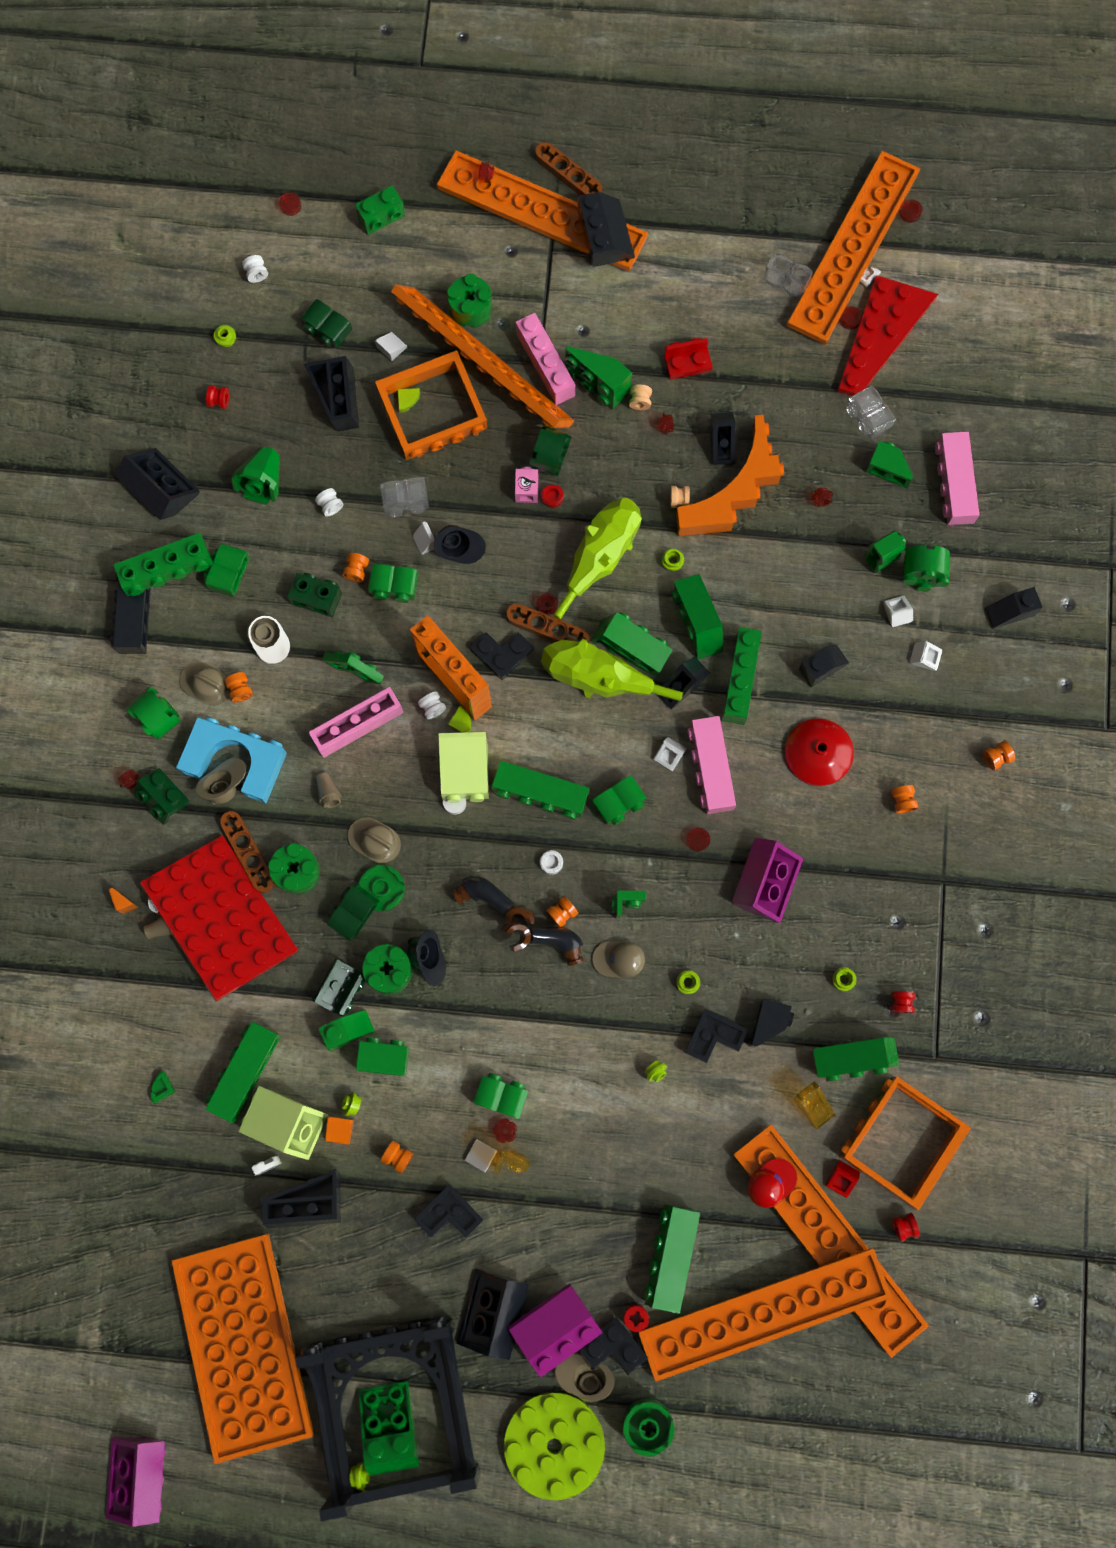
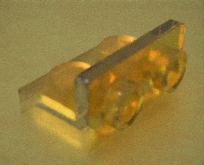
M505 1148L503 1152L500 1150L497 1152L491 1165L495 1166L493 1173L498 1174L504 1163L507 1162L509 1163L507 1168L520 1174L522 1171H528L532 1160L509 1148Z

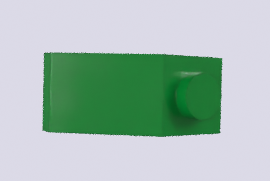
M879 441L866 473L907 489L913 475L901 449L890 442Z
M366 1010L341 1017L318 1028L327 1050L331 1052L375 1032Z

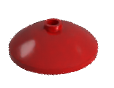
M815 718L800 723L791 731L785 743L784 755L788 768L800 781L812 786H827L838 782L847 774L853 763L854 748L850 736L840 725L831 720ZM819 745L825 747L824 752L818 750Z

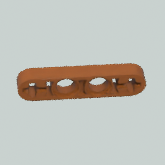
M542 142L537 145L535 152L538 163L580 196L591 194L589 189L592 191L596 189L597 192L602 193V184L552 144ZM541 152H543V153L549 152V156H548L547 154H544V155L542 156V155H541ZM559 162H563L567 165V167L563 170H559L555 167V165ZM580 175L583 179L580 182H574L571 180V177Z
M516 603L507 609V620L511 625L550 641L566 640L570 630L572 631L571 636L578 638L582 635L583 639L587 640L588 643L590 642V637L586 630L532 608ZM518 610L520 611L521 616L527 618V614H530V616L528 617L527 624H524L525 619L522 617H517V619H513L512 613H516ZM541 618L544 621L543 627L534 628L531 625L532 620ZM556 626L563 627L565 630L564 635L561 637L554 636L552 633L553 628ZM569 637V641H576V639Z
M234 811L224 813L220 820L221 827L255 889L261 893L271 892L275 887V883L270 876L269 867L243 819ZM230 817L234 820L237 819L235 825L239 832L235 833L230 825L226 826L229 823L228 819ZM241 836L248 837L249 843L245 848H238L236 845L237 839ZM251 856H257L260 860L256 868H249L247 865V860ZM261 872L263 877L270 879L267 882L268 886L266 888L262 885L259 886L258 884L261 883L259 876L255 874L253 877L252 874Z

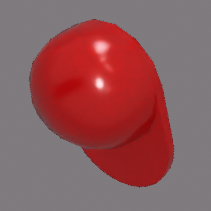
M779 1158L768 1161L748 1181L747 1193L750 1200L762 1208L774 1207L794 1190L797 1184V1172L787 1160Z

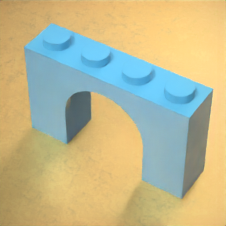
M206 717L205 720L197 718L176 769L182 774L200 780L205 776L209 764L218 750L230 745L241 746L247 749L251 756V767L241 792L248 798L266 804L287 755V752L282 748L283 745L274 740H270L269 743L261 740L259 735L248 732V735L240 733V729L232 725L223 727L218 725L219 722L209 717Z

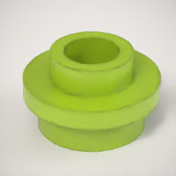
M222 325L215 330L214 339L218 345L229 347L235 342L236 333L231 326ZM228 333L226 337H222L223 334Z
M669 549L662 556V564L669 571H677L684 564V556L677 549ZM675 558L677 562L672 564L669 562V559Z
M846 967L837 969L832 976L835 988L844 992L851 990L857 980L855 973ZM842 975L848 978L847 984L841 983L840 977Z
M683 971L677 977V988L684 994H693L700 987V978L693 971ZM689 978L692 980L693 984L691 987L684 985L685 979Z
M659 1060L653 1062L645 1070L647 1080L649 1082L655 1081L656 1083L662 1080L667 1074L665 1071L667 1065Z
M351 1092L349 1096L346 1095L344 1097L341 1109L344 1110L343 1114L345 1116H355L361 1105V1097H358L355 1092Z
M358 1463L357 1466H352L350 1483L352 1488L364 1490L366 1484H369L370 1476L364 1467V1463Z

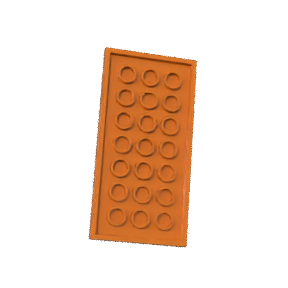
M269 1234L172 1260L214 1464L313 1437V1428L300 1370L296 1366V1352Z

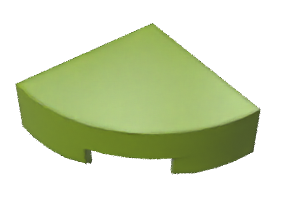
M420 388L398 389L399 413L406 412L415 405L420 397Z
M461 705L448 724L449 727L459 733L471 732L470 716Z

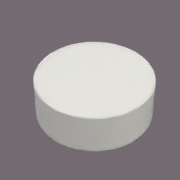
M461 798V801L458 803H448L447 799H443L445 810L452 815L462 813L467 805L466 798Z
M547 851L540 858V867L546 874H557L563 867V858L556 851Z

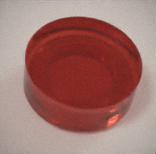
M285 193L281 196L279 205L285 215L293 216L299 213L301 201L298 195L295 193Z
M916 200L905 201L900 209L901 218L908 223L918 221L923 211L922 205Z
M848 306L843 311L839 322L845 329H855L860 325L862 313L858 308Z
M703 828L692 829L687 836L688 847L695 852L707 849L710 844L709 833Z

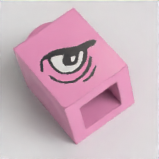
M530 467L516 469V503H538V469Z

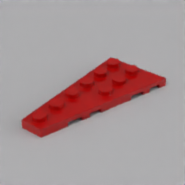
M876 275L838 392L859 398L876 374L887 363L890 356L894 354L912 331L919 319L923 317L930 305L937 299L938 294Z

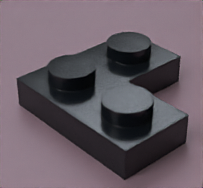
M485 632L470 647V650L503 680L534 651V646L517 632L501 647Z
M704 1009L685 1054L707 1063L716 1042L739 1052L749 1029Z
M449 1184L414 1220L430 1237L449 1220L466 1238L484 1219Z
M617 1317L601 1329L602 1334L578 1350L592 1371L610 1356H613L627 1376L648 1359Z

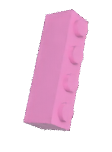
M536 313L516 321V335L553 402L558 405L575 397V383Z
M969 432L942 433L938 442L935 443V453L939 455L940 460L938 463V475L942 476L940 494L945 500L943 516L944 518L947 517L948 525L974 524L979 517V507Z
M388 687L311 730L309 734L321 755L325 758L404 712L391 687Z
M720 716L692 720L691 728L687 730L689 741H693L695 750H692V760L694 764H698L699 772H696V781L698 786H702L703 794L700 795L701 807L706 808L707 814L732 811L736 807Z

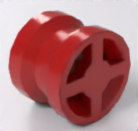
M209 385L206 393L207 407L219 406L221 409H226L229 403V388H217L215 385Z
M892 991L893 1004L890 1006V1011L896 1013H915L913 1000L916 994Z
M908 1213L903 1218H892L893 1227L900 1242L906 1241L908 1237H920L919 1227L913 1213Z
M633 1304L625 1310L624 1322L629 1330L640 1332L647 1327L649 1316L643 1306Z

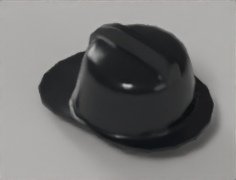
M448 525L437 531L434 549L439 557L462 564H471L481 559L485 553V541L475 531L457 525Z
M426 930L419 937L408 939L407 956L411 965L420 969L424 980L429 985H440L446 975V964L438 935L432 930Z

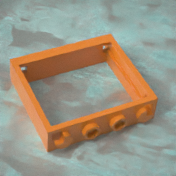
M457 350L375 381L377 392L406 460L416 456L420 458L423 453L438 451L446 444L451 442L453 444L459 443L464 440V437L479 435V432L487 429V419ZM457 369L477 418L408 444L388 395L397 392L398 389H405Z
M427 615L410 629L417 655L458 703L466 709L471 718L475 721L492 707L488 683L435 622ZM426 651L430 654L427 658L423 655Z
M895 1076L891 1080L889 1078L885 1080L880 1088L883 1091L878 1100L874 1098L867 1108L869 1114L865 1120L861 1118L854 1128L856 1134L852 1140L848 1138L841 1148L843 1154L840 1158L912 1209L919 1210L971 1127L901 1078ZM895 1089L901 1091L953 1128L911 1196L852 1156Z

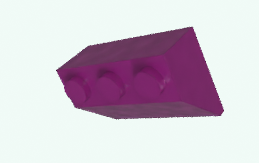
M755 837L732 903L747 912L776 923H781L804 858L778 841Z
M570 1283L508 1326L510 1333L540 1378L602 1334L594 1317Z
M111 1437L106 1519L131 1527L159 1523L162 1510L161 1490L164 1482L163 1460L166 1454L165 1441L148 1437Z

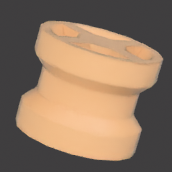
M646 385L632 386L630 388L632 398L629 401V406L635 410H648L651 407V400L649 399L652 395L651 387Z
M671 486V508L689 505V486H684L683 488Z

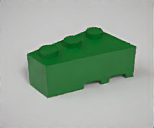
M700 574L674 581V591L671 592L674 604L679 606L681 620L685 623L687 634L697 659L723 652V625Z
M616 612L601 621L590 642L597 644L599 641L609 646L610 649L608 651L614 655L616 652L620 653L628 659L627 662L651 675L660 673L673 649L667 646L668 643L665 640L653 637L649 634L647 628L635 625L630 621L631 618L621 612Z
M895 1037L813 1049L818 1078L826 1077V1082L841 1080L840 1075L849 1074L850 1078L864 1076V1071L873 1070V1075L888 1073L887 1068L900 1066Z

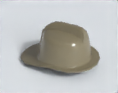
M202 662L192 663L182 671L180 686L185 693L209 705H219L230 697V689L226 687L224 679L228 676L222 671Z
M231 758L222 762L199 780L196 785L198 796L202 799L210 800L213 805L230 801L236 794L237 785L246 774L245 762L239 758Z
M370 817L360 818L349 828L348 841L351 847L372 861L387 863L399 854L401 841L398 834L378 820Z
M573 1354L555 1368L556 1381L560 1387L568 1393L578 1396L583 1401L593 1402L605 1399L614 1388L615 1379L608 1366L600 1364L592 1371L581 1355Z

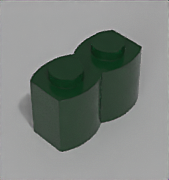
M318 299L311 304L300 318L303 330L311 336L315 334L320 337L319 340L327 347L338 348L353 329L347 318L332 310Z
M354 885L351 888L348 886L341 894L340 898L343 900L340 906H335L328 915L330 920L327 925L349 941L357 937L380 901L359 885Z

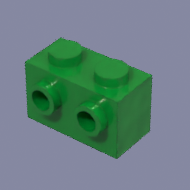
M393 185L355 204L358 220L368 235L405 216L403 201Z
M367 1037L366 1042L360 1041L356 1071L406 1077L410 1047L404 1046V1041L390 1040V1044H382L381 1039Z

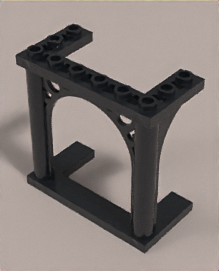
M447 1316L436 1317L426 1325H423L422 1321L412 1322L408 1324V1328L398 1330V1326L384 1328L383 1333L374 1335L373 1331L358 1334L359 1338L349 1340V1336L334 1339V1344L325 1345L324 1341L315 1342L305 1347L306 1349H303L302 1353L295 1358L297 1369L304 1367L309 1374L317 1407L330 1490L329 1497L319 1510L321 1522L346 1517L353 1505L448 1485L451 1494L477 1489L481 1473L479 1464H475L452 1335L455 1330L453 1319L447 1320ZM410 1340H414L409 1351L401 1350L402 1343L406 1346ZM422 1340L429 1342L430 1350L428 1354L424 1357H417L415 1353L417 1344ZM379 1347H383L385 1349L384 1354H379ZM348 1353L354 1356H358L361 1353L363 1358L361 1361L356 1362ZM435 1353L437 1359L433 1361L436 1363V1367H431L428 1365V1361ZM389 1356L409 1359L429 1373L439 1391L452 1469L365 1487L364 1490H353L350 1483V1466L341 1414L344 1391L352 1376L362 1366L375 1359ZM336 1358H344L349 1362L351 1369L348 1373H341L336 1369L334 1365ZM332 1375L342 1379L341 1386L335 1387L336 1379L333 1380Z

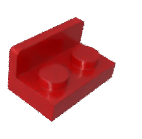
M694 338L688 342H673L665 346L664 359L670 380L712 371L713 366L708 351V338Z

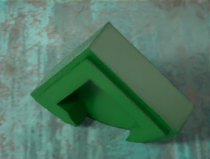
M166 1071L160 1072L153 1082L151 1090L153 1104L162 1101L176 1092Z

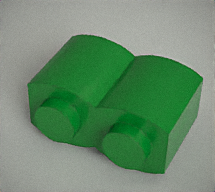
M894 530L869 545V551L865 553V561L874 573L881 571L900 559L901 553L905 550V538L901 533H897Z
M221 543L220 547L214 550L212 556L213 565L210 569L206 570L204 575L207 588L234 597L250 557L247 551Z
M372 564L368 591L377 600L395 598L397 602L408 603L409 600H415L419 576L418 571L409 567Z
M632 775L598 795L592 800V803L607 826L611 823L615 826L626 819L624 816L630 811L636 813L645 807L644 802L647 798Z
M489 1073L488 1077L482 1076L473 1104L519 1119L528 1091L524 1090L525 1085L516 1081H511V1084L501 1082L503 1077Z

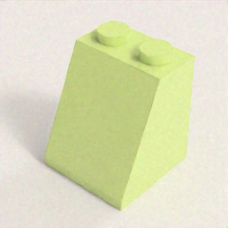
M486 732L439 733L442 799H447L448 803H458L461 801V798L470 799L471 802H482L484 799H489L488 743Z
M258 1086L257 1091L252 1097L250 1107L242 1120L239 1132L283 1153L309 1160L328 1114Z

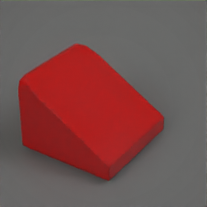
M839 1160L825 1186L848 1198L859 1180L860 1172Z

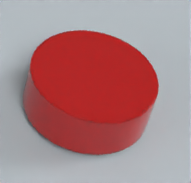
M551 484L543 489L542 502L545 506L557 508L563 503L564 493L561 487Z

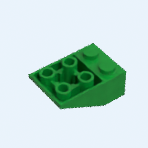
M569 346L565 348V367L571 378L578 379L587 392L594 393L602 405L609 406L613 410L630 394L632 372L616 358Z
M408 1381L359 1390L364 1467L369 1476L419 1467L417 1437Z

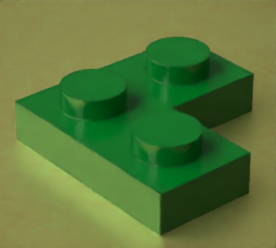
M335 651V653L325 652L322 658L323 662L336 670L351 672L367 683L381 684L384 678L382 674L377 672V667L369 663L364 664L360 661V656L348 652V654Z

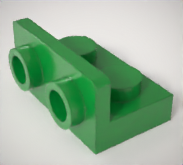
M617 891L616 896H612L611 913H616V918L621 919L622 905H626V909H639L646 902V891Z

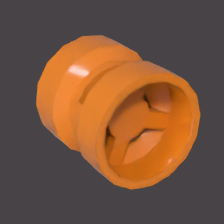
M348 553L346 558L348 564L343 568L342 576L353 582H363L365 577L364 569L368 567L369 559L361 554Z
M244 672L232 674L224 679L226 687L230 689L229 696L233 703L243 702L253 696L251 687L246 684L248 678Z
M1005 740L998 743L995 748L989 747L983 750V758L992 771L1001 768V765L1004 763L1009 764L1015 761L1014 751Z
M914 785L900 786L891 790L892 797L897 802L894 806L896 813H906L919 809L918 801L914 799Z
M566 896L561 897L558 900V904L550 906L546 910L558 927H563L569 918H574L579 914Z
M393 1140L380 1161L385 1165L392 1164L394 1170L402 1174L414 1153L408 1149L401 1150L400 1144Z

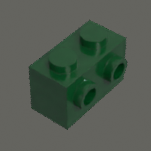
M296 573L287 598L291 605L333 618L342 592L334 581L325 580L324 582L318 580L316 576L310 573H304V575Z

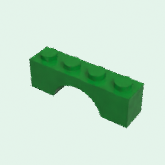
M739 627L722 717L724 722L745 725L762 635L760 630Z

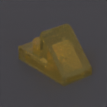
M815 1081L805 1087L794 1098L795 1103L816 1130L835 1116L824 1093Z

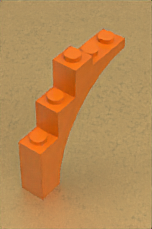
M764 414L754 416L752 424V449L746 464L738 476L727 487L712 497L695 504L677 507L678 536L732 531L733 523L737 522L736 509L755 508L757 499H760L759 486L779 484L781 476H784V466L782 462L779 463L778 455H772V445L767 442L769 424L764 421Z

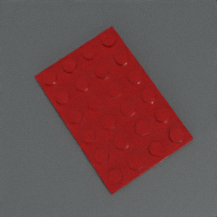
M223 835L140 882L142 889L215 1002L298 952V948L261 892L253 886L241 862Z

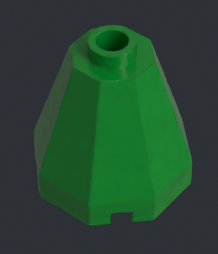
M271 447L259 448L234 471L231 478L233 489L237 492L239 490L243 491L245 499L266 505L270 500L272 502L276 501L279 494V454Z

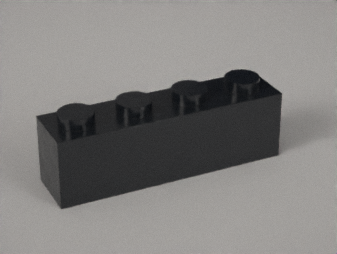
M116 573L118 590L114 591L116 611H113L112 621L115 625V630L111 634V645L119 654H146L151 588L144 590L140 595L127 596L121 587Z

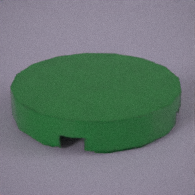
M373 866L366 870L359 880L360 887L380 900L374 911H390L397 907L404 897V880L400 873L391 866Z

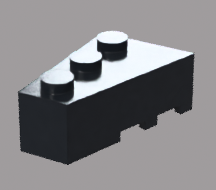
M342 356L304 364L324 409L337 431L359 428L354 368L348 358Z
M337 1169L262 1199V1225L267 1228L341 1223L340 1172Z

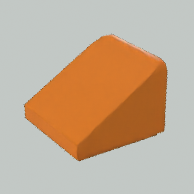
M109 889L116 911L124 914L138 908L136 904L116 889Z
M328 1116L325 1141L350 1145L354 1120Z

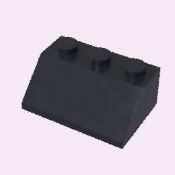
M601 192L578 196V213L592 266L597 267L634 259L635 255L620 199Z
M156 448L125 455L116 473V477L159 520L177 515L200 493Z
M475 1269L456 1344L487 1357L510 1360L515 1339L510 1333L508 1326L520 1319L529 1284L510 1277Z

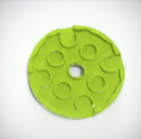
M546 1392L528 1399L513 1414L505 1434L504 1454L511 1475L525 1491L541 1499L564 1500L581 1493L594 1481L604 1460L605 1439L598 1417L584 1401L563 1392ZM554 1438L560 1440L562 1448L558 1453L549 1451L547 1448L549 1440Z

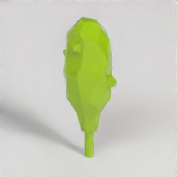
M621 498L609 503L595 516L590 525H586L585 535L575 552L573 568L567 583L568 593L554 612L553 616L561 620L576 596H581L597 580L612 574L625 551L632 550V542L642 520L640 509L633 500Z
M582 639L580 642L560 640L548 645L543 650L541 663L544 669L554 679L583 689L586 698H590L594 693L606 698L621 694L648 696L654 693L678 701L682 699L683 692L654 684L653 679L639 672L623 659L599 649L593 644L588 643L585 639Z

